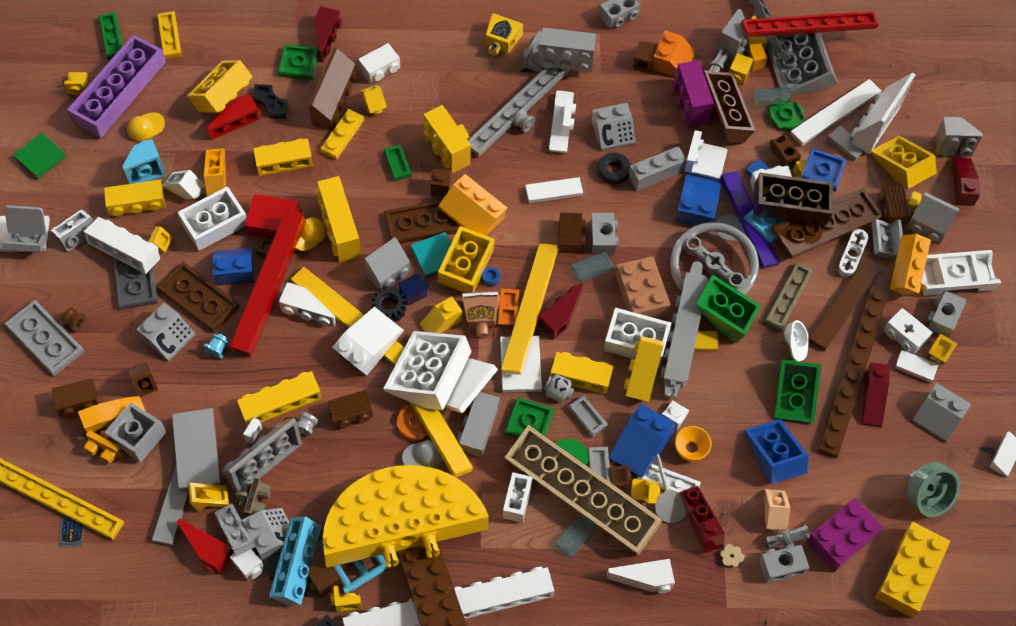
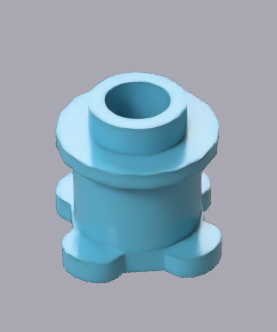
M213 334L210 343H205L204 345L205 351L218 359H222L221 353L225 347L229 346L228 339L222 334Z

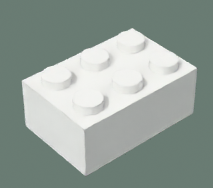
M228 186L178 212L182 226L198 251L244 228L247 218L246 213Z
M615 308L606 337L604 351L636 359L637 353L633 352L636 340L640 341L641 337L644 336L663 341L665 343L658 365L660 366L671 322Z

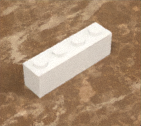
M98 217L84 231L89 245L144 274L160 260L158 247L154 243L146 242L140 236L129 233L125 228H119L109 220Z

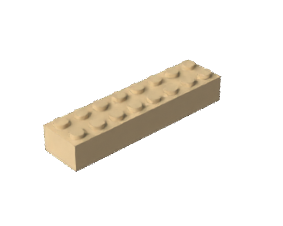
M529 425L505 456V459L527 476H531L535 482L638 556L662 523V519Z

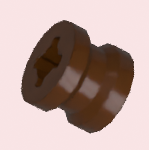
M73 307L68 308L61 318V323L65 326L69 325L70 329L75 332L81 329L86 321V316L83 313H77V310Z

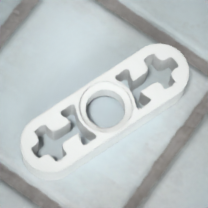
M857 229L853 231L837 269L839 275L844 278L853 276L868 241V234L864 230ZM857 237H861L859 245L855 244ZM854 250L858 256L852 257L848 254V251ZM847 262H850L849 270H844Z

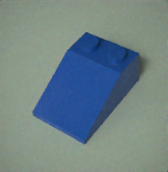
M686 174L675 221L693 226L714 222L722 182Z
M640 404L624 428L609 456V460L619 466L630 465L631 473L643 478L651 465L656 461V454L660 455L674 436L675 423Z
M781 419L745 429V435L758 464L771 484L808 473V454Z

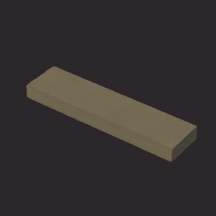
M796 262L764 322L765 324L782 332L814 270Z

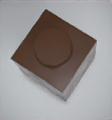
M640 41L635 54L633 68L650 72L657 45Z
M433 169L430 183L431 196L445 197L451 187V170Z

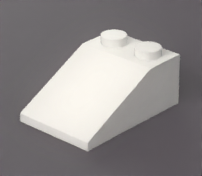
M374 307L344 332L332 348L364 374L368 375L404 330Z

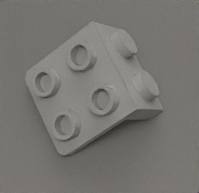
M7 205L4 208L8 233L2 242L3 250L41 252L48 240L43 209L40 207Z

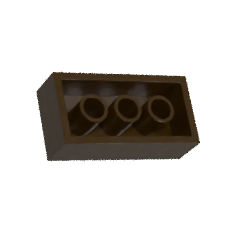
M759 172L754 184L753 215L827 226L833 215V182Z

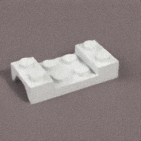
M992 250L927 255L921 283L923 296L940 295L943 291L973 288H977L978 291L997 290L1001 281L995 278L991 265Z

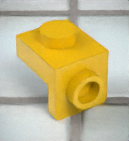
M940 334L928 352L931 355L930 359L938 364L941 362L945 364L957 343Z
M632 479L631 498L657 504V498L660 496L658 483L648 479Z

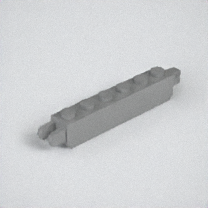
M699 261L692 263L690 273L686 272L685 279L681 278L679 285L682 294L681 296L677 295L675 307H679L678 313L673 314L671 323L675 325L674 331L670 330L668 337L671 347L666 348L664 359L668 360L667 366H662L660 377L664 378V397L676 399L679 389L687 385L702 313L695 304L708 283V279L701 275L703 265Z

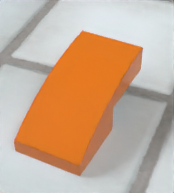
M501 289L498 325H515L518 316L520 290Z

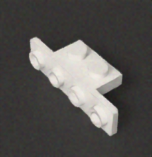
M556 91L549 146L550 152L567 153L570 129L573 130L574 119H571V114L575 115L576 104H573V92Z

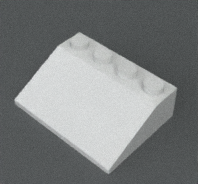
M911 73L887 86L883 93H878L874 100L876 102L875 105L871 104L866 112L868 115H863L859 122L860 127H855L853 130L851 144L861 148L868 154L871 153L901 108L916 74Z
M413 331L383 388L384 391L423 408L443 410L472 352L466 337L463 335Z

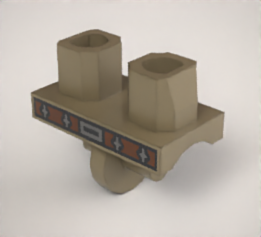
M254 477L251 489L248 486H244L243 491L236 492L235 497L240 500L239 506L245 507L244 513L247 514L246 518L261 510H266V504L259 503L258 499L259 497L269 499L272 489L271 486L261 483L260 478Z

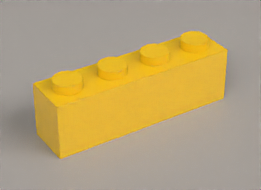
M311 371L300 373L297 377L290 380H282L275 386L264 387L257 393L246 394L237 402L248 427L253 418L260 420V423L321 400L322 396Z

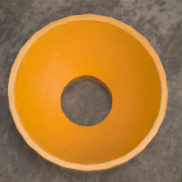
M685 427L678 432L675 438L677 453L687 461H700L711 450V438L700 427ZM689 443L695 444L697 451L694 453L687 451L686 445Z

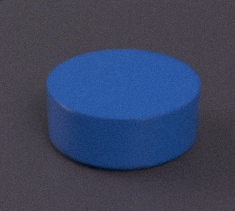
M494 267L485 268L482 273V282L489 287L496 286L500 282L499 270Z

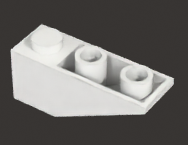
M287 282L279 300L281 311L287 315H298L305 320L318 321L325 326L336 325L334 314L305 287Z

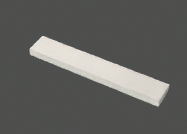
M869 79L793 129L790 135L803 146L874 99L881 90Z

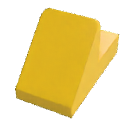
M188 484L190 503L198 512L207 506L225 507L229 505L227 485Z

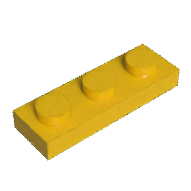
M348 109L321 147V153L337 160L363 123L364 116Z

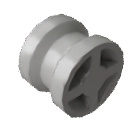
M521 110L515 116L513 125L519 126L525 133L531 129L535 118L528 116L526 111Z
M301 412L297 422L299 433L311 436L312 428L317 425L318 419L309 413Z

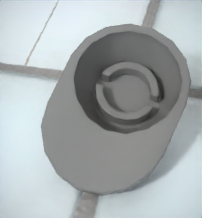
M432 440L412 444L402 454L404 465L425 466L435 469L443 463V458Z

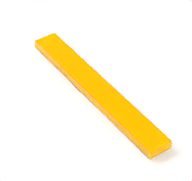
M539 244L501 368L502 373L522 374L559 249L557 245Z
M305 267L291 278L293 284L305 287L347 328L353 326L364 316V314ZM395 341L383 357L396 366L405 347Z
M0 458L1 484L111 540H114L122 528L123 520Z

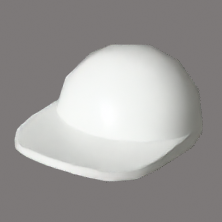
M796 320L787 325L784 331V338L790 346L792 358L795 361H802L807 356L809 337L804 324Z

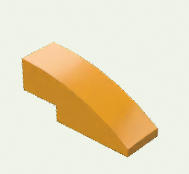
M765 36L748 37L746 43L747 57L754 59L751 71L765 68L767 62L765 51L768 44Z
M140 397L117 399L78 411L86 432L88 433L89 430L96 432L109 427L130 402L145 411Z

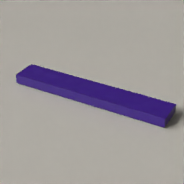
M739 172L722 174L720 179L746 236L756 249L761 269L778 266L780 261L772 244L743 219L745 215L754 209V205Z

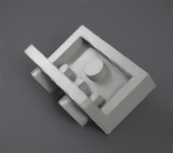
M877 219L871 222L874 254L890 260L895 259L898 254L901 236H903L901 220L897 219L891 224Z

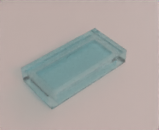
M790 87L755 89V105L791 103Z
M603 252L572 264V269L579 282H583L614 270V265L607 252Z
M579 514L556 543L555 547L570 558H573L594 531L596 524L582 514Z

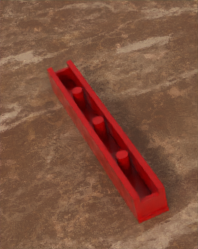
M286 209L231 342L230 347L234 352H241L252 357L304 229L306 220L303 213Z

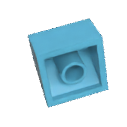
M152 139L134 145L123 164L129 184L153 181L166 176Z

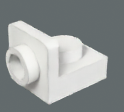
M672 400L666 411H663L661 415L674 422L675 431H677L688 415L689 410Z

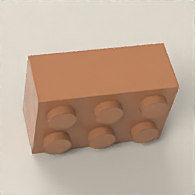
M654 257L617 264L615 277L627 311L652 318L668 316L671 304Z

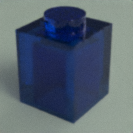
M419 273L398 282L401 294L404 293L407 306L428 297V282L425 278L422 279Z

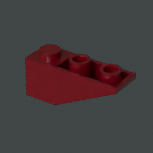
M320 6L314 21L321 62H324L326 56L330 54L332 42L336 41L337 30L341 29L343 19H341L340 11Z
M582 282L577 286H572L566 295L558 297L551 307H546L540 312L538 324L553 339L568 329L582 294Z
M699 486L681 491L682 502L704 552L707 553L723 547L725 532Z

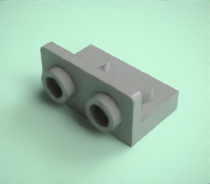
M538 31L536 36H532L529 43L530 46L528 49L525 48L522 53L523 66L539 73L545 69V67L539 66L542 36L540 31Z
M81 209L51 229V232L69 252L86 241L84 231L94 221Z

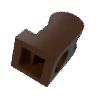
M786 135L770 140L771 150L782 163L781 167L788 166L789 170L793 169L796 162L800 161L801 154Z

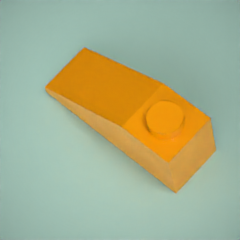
M224 148L206 150L204 181L207 196L226 187Z

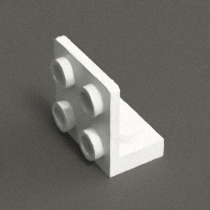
M695 130L684 172L720 180L727 149L703 143L704 140L701 139L702 132Z

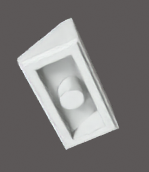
M1009 431L1004 435L989 466L992 470L1008 477L1016 460V437Z

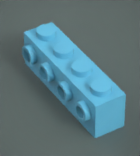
M307 517L290 518L270 591V598L284 605H301L321 525Z

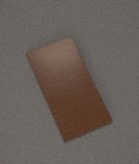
M442 200L384 211L390 240L395 237L399 244L428 239L444 232L447 235L455 234L460 225L438 208Z
M184 262L157 287L161 294L212 333H215L240 307L238 302Z

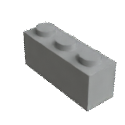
M679 146L631 165L628 178L635 190L639 191L683 173L687 159Z
M479 392L470 403L469 408L471 411L469 415H465L463 420L464 431L459 432L457 442L464 453L482 458L500 406V397Z

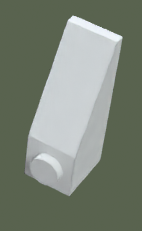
M670 559L609 568L607 572V579L650 592L667 593L671 591L670 589H673L675 584Z

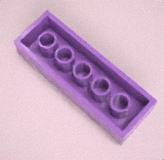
M133 34L68 108L67 111L72 123L102 138L166 63L163 50Z

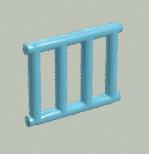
M322 539L317 543V545L320 544L321 548L324 551ZM374 556L379 565L370 571L367 570L362 560L353 561L361 576L350 582L340 565L334 566L341 578L343 593L348 594L389 569L390 567L385 565L384 556Z

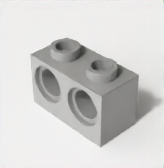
M608 0L600 4L599 16L611 30L629 20L635 19L639 15L640 4L637 0Z

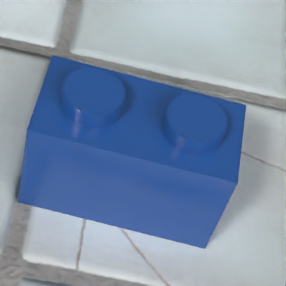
M253 247L214 252L213 276L216 286L255 282Z

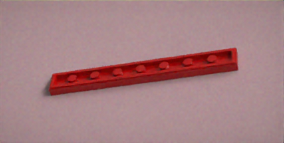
M874 11L744 19L740 23L745 38L877 29L879 26Z

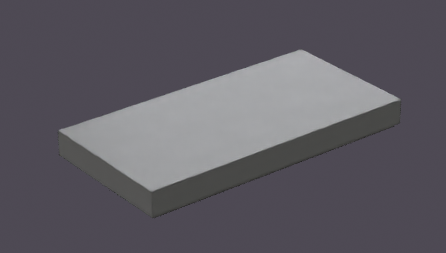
M36 300L32 301L4 323L5 327L53 376L85 352Z
M213 408L172 414L179 490H189V483L221 485Z

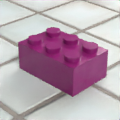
M699 60L678 63L677 71H675V82L672 83L673 91L677 92L678 106L682 107L683 120L686 121L688 128L709 124L714 103Z
M853 498L816 529L806 542L836 572L873 541L884 527L856 498Z

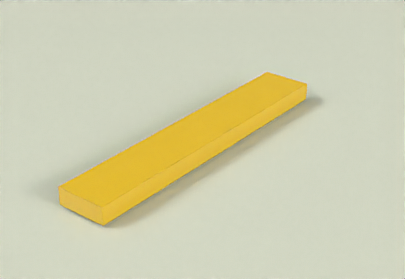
M410 402L452 475L458 477L472 472L473 467L439 410L423 408Z

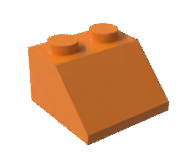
M665 30L654 54L651 69L675 77L678 63L692 61L696 51L681 35Z

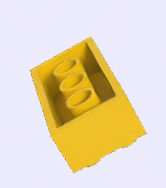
M340 177L317 181L319 188L315 189L318 198L317 202L319 209L322 211L323 222L327 227L326 231L328 239L332 244L334 257L338 256L339 262L361 257L359 236Z
M912 522L902 537L875 599L914 618L923 605L950 544V540Z

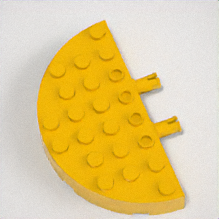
M416 465L394 466L377 470L350 485L332 506L327 516L323 533L326 568L379 555H384L386 567H391V559L394 567L399 564L396 551L421 545L425 546L427 557L432 558V550L434 557L440 554L436 542L488 530L489 516L474 491L461 480L446 472Z

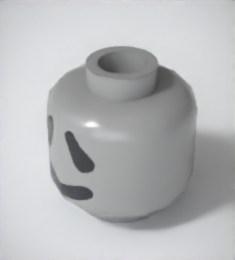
M558 374L549 376L543 388L548 398L559 403L563 402L566 398L570 399L574 391L571 388V380Z

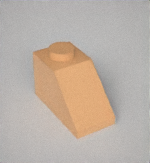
M765 489L764 520L766 528L772 531L788 529L790 505L786 492Z

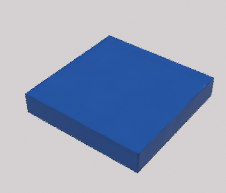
M812 148L801 178L833 182V191L836 192L847 159Z

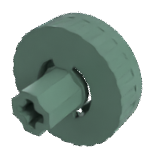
M939 462L923 465L910 475L907 488L909 504L927 517H937L944 514L954 505L959 496V476L956 472Z

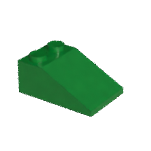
M714 275L709 279L695 304L720 333L736 343L746 335L761 307L760 304Z
M780 359L774 418L815 422L822 364Z

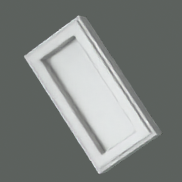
M901 350L895 369L932 383L939 364Z

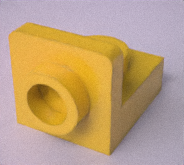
M69 72L68 81H64L68 94H82L87 88V72Z
M334 586V593H330L331 606H335L337 612L362 609L360 595L348 593L340 597L338 586Z

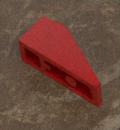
M250 94L239 96L237 99L232 100L207 127L210 140L260 120L259 110Z
M179 518L177 523L202 562L203 568L212 574L217 572L221 575L231 559L230 556L234 554L232 547Z

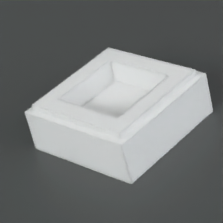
M253 418L243 433L246 442L253 444L262 430L260 420Z

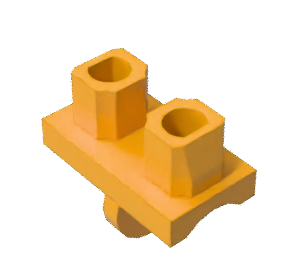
M89 430L86 434L88 440L84 446L87 453L95 455L99 448L103 449L104 451L101 453L100 458L108 464L116 456L118 458L122 457L124 453L120 451V446L113 443L105 435L104 430L100 432V435Z

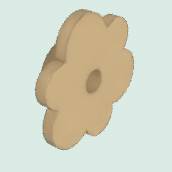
M727 544L724 550L721 551L720 555L725 566L732 565L737 567L739 563L744 561V555L740 553V547Z

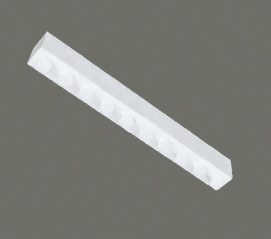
M536 567L531 569L530 572L523 574L522 572H515L510 577L503 579L502 577H495L486 583L475 582L466 588L454 587L465 619L554 597V587L548 567ZM412 598L409 599V602H393L385 608L373 607L368 609V612L361 614L353 612L343 618L344 626H421Z

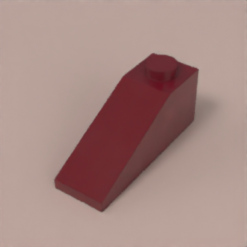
M953 157L956 205L974 206L980 196V183L971 158Z
M871 362L865 372L863 425L881 428L883 426L890 380V365Z

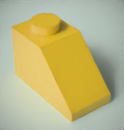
M451 296L437 304L421 321L420 326L424 332L442 333L462 321V310Z

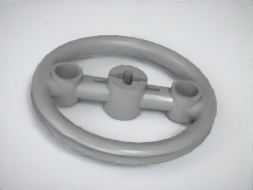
M710 222L694 226L681 235L672 250L670 268L678 288L682 278L679 270V256L682 249H685L687 254L695 255L703 261L707 274L711 276L719 275L728 285L744 295L749 292L757 278L759 260L754 245L743 232L728 224ZM715 231L726 233L737 239L744 246L749 256L750 271L748 278L744 279L741 273L731 271L724 265L725 259L721 253H710L701 245V240L695 236L704 232ZM693 243L696 244L698 247L691 248L689 244ZM737 279L740 284H733L731 280Z

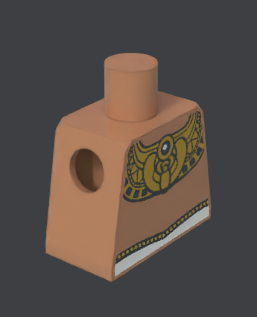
M499 291L462 293L469 328H476V336L478 337L488 336V327H495L497 325L500 305Z

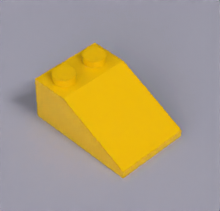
M900 135L871 151V154L889 175L907 189L937 174L935 155Z

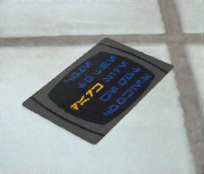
M61 514L58 547L82 546L84 525Z

